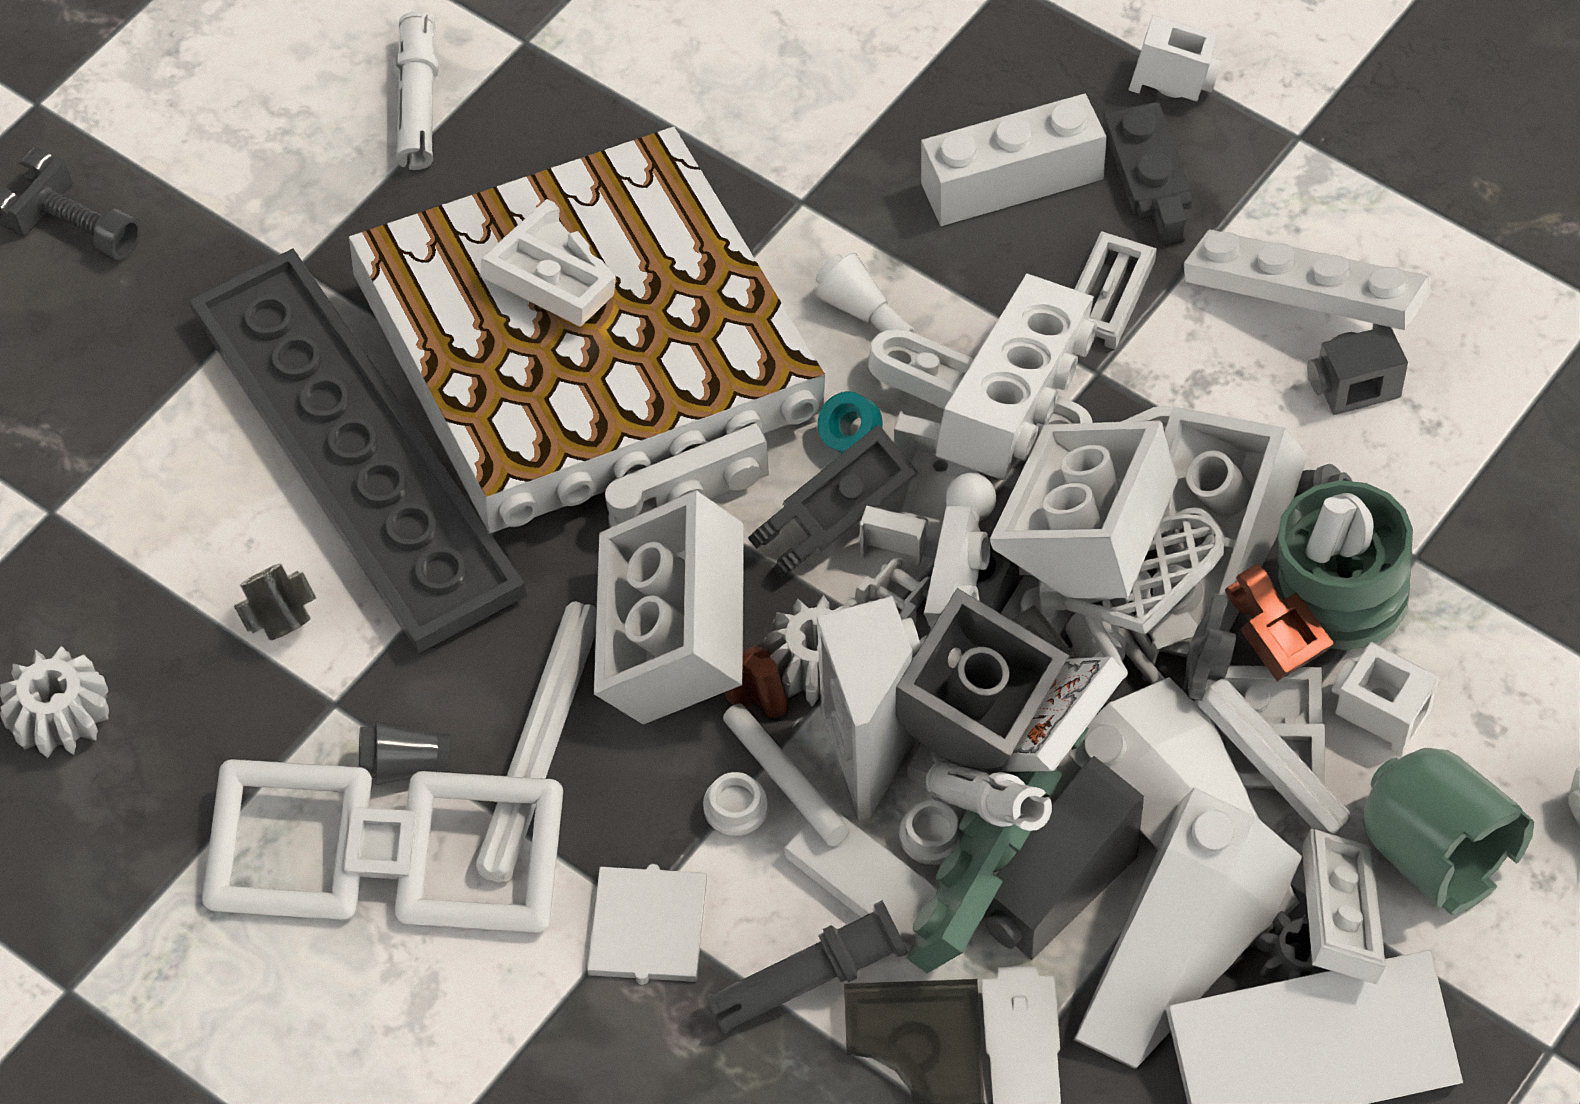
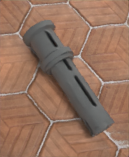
M883 900L873 904L872 913L839 929L832 925L824 928L823 933L818 935L820 942L726 988L707 994L706 998L714 1015L718 1018L717 1022L723 1033L726 1034L730 1032V1029L836 977L839 978L840 982L847 980L849 983L857 979V971L893 953L899 958L908 954Z

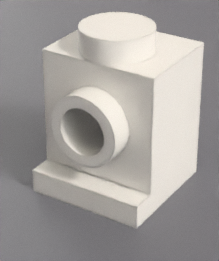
M1152 15L1129 91L1140 93L1142 85L1157 89L1166 96L1174 98L1184 97L1193 101L1198 100L1201 90L1212 93L1222 63L1221 59L1212 57L1218 35Z
M1370 642L1358 662L1349 658L1335 679L1332 692L1339 696L1335 714L1392 743L1391 750L1403 755L1432 709L1440 676Z

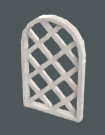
M1182 514L1162 518L1148 550L1156 549L1158 558L1144 561L1139 571L1142 572L1160 567L1162 576L1139 581L1137 576L1130 592L1133 593L1134 602L1111 607L1110 599L1066 598L1067 610L1146 634L1216 566L1224 554L1225 542L1221 530L1216 522L1204 516ZM1184 528L1182 533L1163 538L1161 536V533ZM1208 535L1215 537V543L1200 547L1195 546L1194 539ZM1187 541L1188 550L1165 556V546ZM1203 555H1207V556L1199 563L1198 557H1199V556H1203ZM1188 559L1191 560L1192 568L1169 573V564ZM1180 581V582L1172 589L1171 583ZM1164 585L1165 594L1142 600V590ZM1102 601L1103 607L1091 603ZM1153 607V608L1145 615L1144 609ZM1131 612H1137V618L1126 615Z

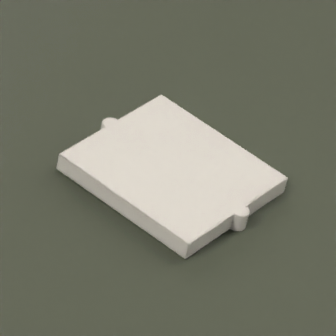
M656 864L649 865L647 869L600 867L587 969L588 976L636 978L637 983L640 985L648 983L649 979L697 982L707 873L660 870Z

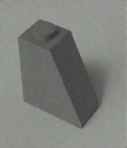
M1095 756L1085 763L1053 803L1050 819L1040 829L1031 831L1021 850L997 873L996 876L1003 882L983 917L990 934L1006 948L1013 949L1016 946L1033 960L1137 858L1144 795Z

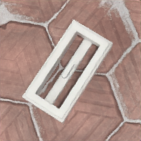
M1101 231L1074 290L1090 295L1109 251L1119 252L1089 317V321L1097 323L1095 337L1105 339L1104 346L1116 350L1155 263L1157 248ZM1132 256L1139 258L1110 323L1104 322V317Z

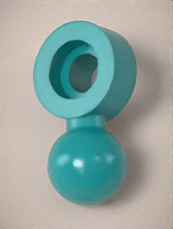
M851 391L840 392L829 398L823 405L818 417V432L822 441L828 447L840 452V455L877 425H880L881 428L883 426L882 415L878 406L868 398ZM860 418L861 424L855 434L851 435V424L854 420Z

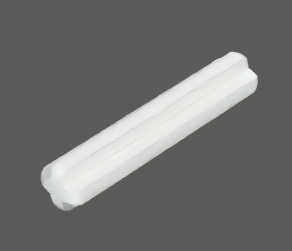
M1220 679L1205 690L1203 700H1198L1200 708L1314 830L1317 829L1335 835L1349 822L1351 818L1350 811L1228 680Z

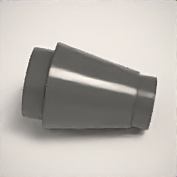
M376 721L375 727H360L359 767L366 769L370 773L371 778H375V785L409 779L419 771L450 772V734H437V732Z

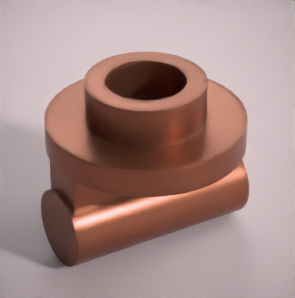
M759 646L750 647L743 652L742 685L726 691L727 700L734 705L743 704L746 708L756 704L763 708L764 713L768 717H781L788 711L789 705L776 663L769 658L771 655L769 651Z

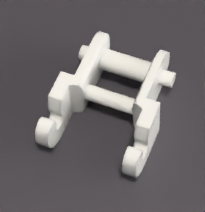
M895 557L889 563H883L880 569L881 572L875 579L867 575L856 588L855 600L850 598L846 604L848 603L849 607L868 603L870 600L875 601L880 596L882 598L893 596L896 606L902 609V612L899 614L901 620L911 617L915 624L916 609L927 599L931 577L927 576L920 582L901 570L902 559ZM893 580L911 591L905 600L887 590V587Z

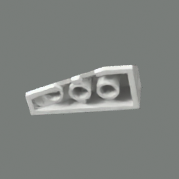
M1173 406L1164 433L1178 481L1162 518L1182 514L1204 516L1216 522L1225 542L1224 554L1216 566L1169 611L1174 615L1188 611L1198 626L1208 609L1213 594L1227 597L1225 589L1237 582L1236 577L1240 573L1257 563L1262 567L1278 535L1281 516L1294 499L1308 454L1285 427ZM1184 528L1161 533V536L1163 538L1182 533ZM1208 535L1194 539L1195 546L1200 547L1215 543V537ZM1187 541L1164 547L1165 556L1188 550ZM1207 555L1199 556V557H1198L1199 563H1200ZM1190 559L1168 565L1169 573L1192 568ZM1157 567V573L1153 578L1162 576L1160 567ZM1180 581L1171 583L1172 589H1173ZM1164 585L1153 587V597L1165 594ZM1228 597L1220 630L1227 632L1230 631L1239 613ZM1192 638L1159 651L1187 658Z
M1170 677L1108 703L1087 726L1089 729L1079 747L1073 750L1070 749L1067 753L1080 770L1085 763L1095 756L1144 795L1140 833L1157 851L1179 802L1194 787L1258 818L1214 722ZM1291 884L1278 913L1283 911L1287 915L1299 904ZM1272 921L1249 945L1251 948L1256 944L1262 933H1268L1273 928Z
M1194 787L1177 806L1074 1041L1136 1069L1171 1031L1166 1006L1200 999L1276 917L1302 855L1256 816Z

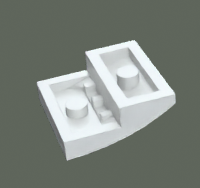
M1229 665L1225 680H1228L1325 785V724H1322V667H1301L1277 682L1266 666ZM1207 680L1205 690L1208 687H1210L1214 683V681ZM1196 699L1194 703L1200 708L1198 700ZM1215 724L1244 787L1276 789Z

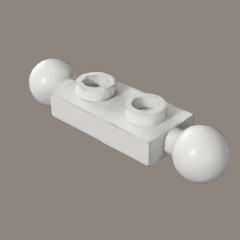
M966 473L956 477L950 483L946 492L947 506L924 615L931 629L957 588L979 600L976 584L979 570H986L989 564L990 541L988 534L981 532L978 525L980 521L986 519L992 513L996 504V492L992 483L986 477L977 473ZM928 635L924 636L922 639L919 640L920 646L923 644ZM955 647L949 653L948 664L951 668H955L962 656L959 648Z

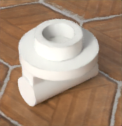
M1342 493L1325 499L1305 550L1308 558L1315 562L1325 563L1334 555L1340 554L1344 557L1360 555L1368 549L1373 535V518L1362 500L1351 493Z

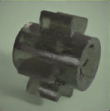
M279 563L254 574L240 584L247 599L235 604L234 607L247 632L252 631V633H255L263 628L268 639L275 640L298 629L311 619L304 605L315 600L317 597L303 572L295 571L287 575L283 565Z

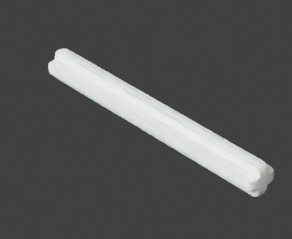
M575 601L566 606L507 776L546 778L596 634L597 609L590 604L584 605ZM497 802L476 862L479 876L498 883H506L511 879L536 804Z

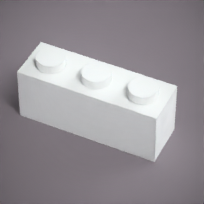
M1086 93L922 139L921 184L940 226L948 225L1103 180L1106 134Z

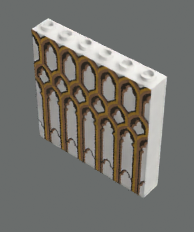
M675 127L349 236L354 277L489 534L509 526L517 527L524 525L534 517L564 506L579 505L591 496L605 492L608 485L618 478L757 423L762 434L788 424L803 423L813 415L820 413L824 405L825 373ZM546 199L554 202L559 207V221L569 233L578 231L590 245L589 250L591 254L601 259L616 277L614 295L581 327L480 277L481 258Z

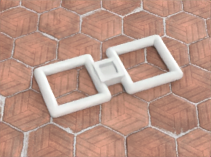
M234 759L227 760L220 766L202 896L204 906L210 911L346 920L351 918L356 912L360 877L398 879L395 916L404 924L536 933L544 931L550 924L563 801V787L554 779L419 771L410 779L406 810L369 808L372 778L370 773L361 767ZM243 786L344 792L332 893L230 886ZM434 798L536 804L525 905L422 899Z

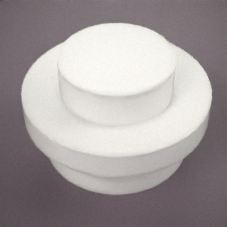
M740 772L727 773L717 778L707 789L703 800L704 814L708 823L718 832L731 836L745 835L757 829L765 820L768 812L767 794L762 785L749 775Z
M930 800L915 805L904 815L900 823L899 838L903 850L909 857L923 864L934 865L943 863L945 858L958 847L964 832L959 829L961 818L951 807L939 801Z

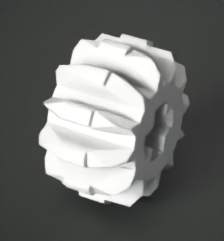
M824 595L815 608H808L797 598L793 606V615L777 612L776 618L773 620V631L768 632L767 637L764 639V649L771 653L769 658L776 663L787 698L805 691L806 700L811 706L818 700L820 694L817 616L849 608L848 603L832 611L829 609V601H827Z
M61 646L52 659H46L43 654L35 650L34 664L29 667L13 664L11 674L14 681L0 684V697L4 704L0 707L2 710L0 716L5 728L13 732L16 742L24 750L37 745L39 752L48 758L57 745H63L67 751L74 755L76 748L75 740L84 737L96 741L98 730L95 723L109 720V707L106 702L108 697L106 693L109 691L104 677L95 671L92 661L87 659L85 654L72 659L70 653Z

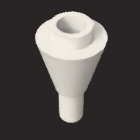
M851 253L844 258L837 254L829 259L818 272L816 281L820 285L816 292L817 298L868 324H874L881 332L892 329L914 332V328L888 306L887 299L856 253Z

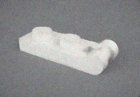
M757 423L611 482L605 492L606 505L609 511V528L695 490L711 499L730 490L746 489L755 484L760 478L769 475L767 441Z

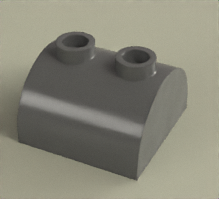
M957 588L896 686V716L914 738L933 752L950 761L976 769H995L1001 767L1010 758L1070 655ZM956 647L961 650L962 656L955 668H951L948 664V656L951 650Z

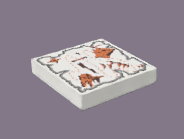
M1111 656L1067 659L1007 762L995 769L980 770L982 772L1054 771L1123 680L1126 673L1125 670Z

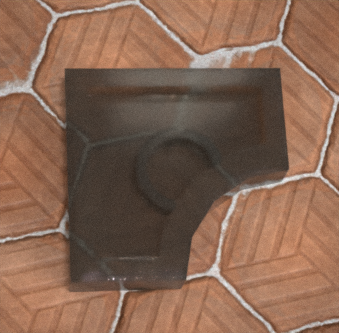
M977 979L844 984L847 1055L872 1058L894 1070L910 1090L914 1104H985Z

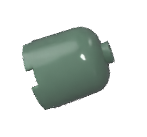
M1422 748L1400 759L1392 758L1381 765L1371 779L1370 785L1372 789L1367 798L1363 814L1366 835L1377 850L1433 906H1436L1438 909L1443 907L1451 915L1466 911L1488 897L1497 888V885L1490 877L1500 868L1507 857L1516 864L1519 863L1533 837L1534 821L1522 810L1520 805L1461 757L1449 750Z

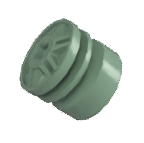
M1339 480L1313 486L1295 497L1282 514L1278 532L1279 570L1277 593L1284 600L1297 592L1334 644L1330 647L1331 649L1353 650L1367 647L1370 642L1376 644L1394 633L1406 616L1410 594V564L1413 543V528L1406 509L1390 493L1368 483ZM1342 493H1351L1357 496L1368 508L1373 518V535L1368 549L1364 553L1352 557H1344L1340 554L1334 555L1325 563L1315 562L1308 558L1305 550L1325 499Z

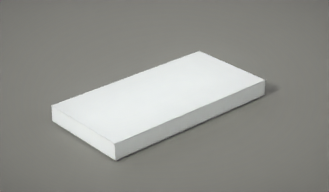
M1431 949L1385 959L1386 967L1377 985L1334 971H1327L1166 1006L1187 1103L1370 1104L1463 1083Z

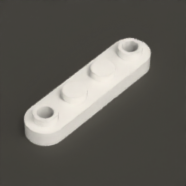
M892 329L879 333L872 340L868 367L870 372L886 385L898 388L944 410L974 359L916 333ZM1058 396L1053 414L1048 424L1092 423V418L1085 408L1061 396ZM1037 423L1038 433H1037V437H1036L1035 443H1036V441H1037V439H1038V437H1039V434H1040V432H1041V430H1042V428H1043V426H1044V425H1042V424H1040V423Z

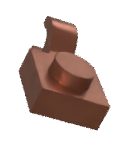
M1258 563L1240 573L1236 577L1237 582L1225 589L1227 597L1233 606L1241 613L1252 617L1241 628V631L1277 682L1319 657L1334 644L1297 592L1282 600L1275 590L1270 577Z

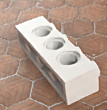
M1030 274L1025 275L944 408L935 453L936 457L1004 481L1017 458L1024 461L1028 459L1037 437V423L1042 425L1048 424L1057 402V388L1064 391L1068 389L1078 362V356L1076 355L1086 357L1091 348L1097 329V323L1089 321L1094 296Z

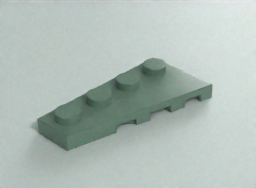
M1089 728L1084 730L1072 746V750L1079 747ZM1057 769L1054 771L1004 772L1017 776L1027 786L1043 789L1046 792L1042 796L1044 798L1051 797L1063 775ZM984 772V773H987L988 775H991V774H993V773H998V772ZM970 810L966 811L959 825V829L964 832L958 847L945 858L937 872L936 879L941 884L934 899L924 906L913 924V931L917 933V937L906 959L924 972L929 973L963 953L1003 882L993 872L1001 870L1011 861L1015 854L1021 850L1031 831L1019 828L1015 824L1000 827L986 822L980 817L979 813Z

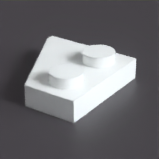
M546 199L481 258L480 277L581 327L614 295L616 277L601 259L591 254L589 250L590 245L578 231L569 233L559 221V207L554 202Z

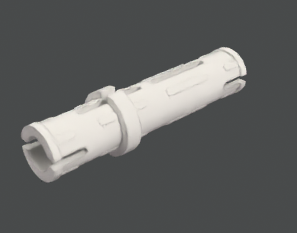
M409 12L400 17L398 59L395 58L393 63L394 76L399 80L396 161L404 168L407 164V154L410 153V170L427 168L433 162L434 76L437 77L439 74V63L433 54L435 21L427 14L424 18V29H422V12Z
M948 760L939 761L934 764L926 776V789L930 793H935L932 796L934 800L954 804L963 809L979 813L980 817L988 823L1000 827L1015 824L1019 828L1033 831L1043 827L1050 819L1052 802L1049 797H1042L1046 792L1043 789L1025 785L1017 776L1004 772L988 775L978 770L959 766L957 763Z

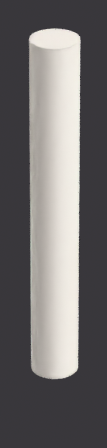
M743 704L731 706L723 716L727 726L826 843L830 846L841 843L849 833V828L746 707Z

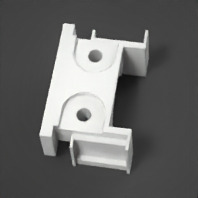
M900 411L894 427V443L918 473L909 481L900 513L866 506L860 522V558H864L869 545L917 557V566H920L923 556L935 559L947 506L946 492L950 483L956 477L966 473H977L985 476L982 472L935 456L941 423L905 415L903 411Z

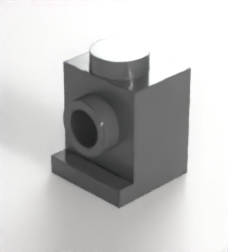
M1373 323L1371 330L1360 333L1346 332L1334 337L1330 341L1323 342L1319 358L1309 360L1307 370L1314 392L1317 395L1324 394L1333 415L1400 398L1402 396L1408 361L1392 328Z

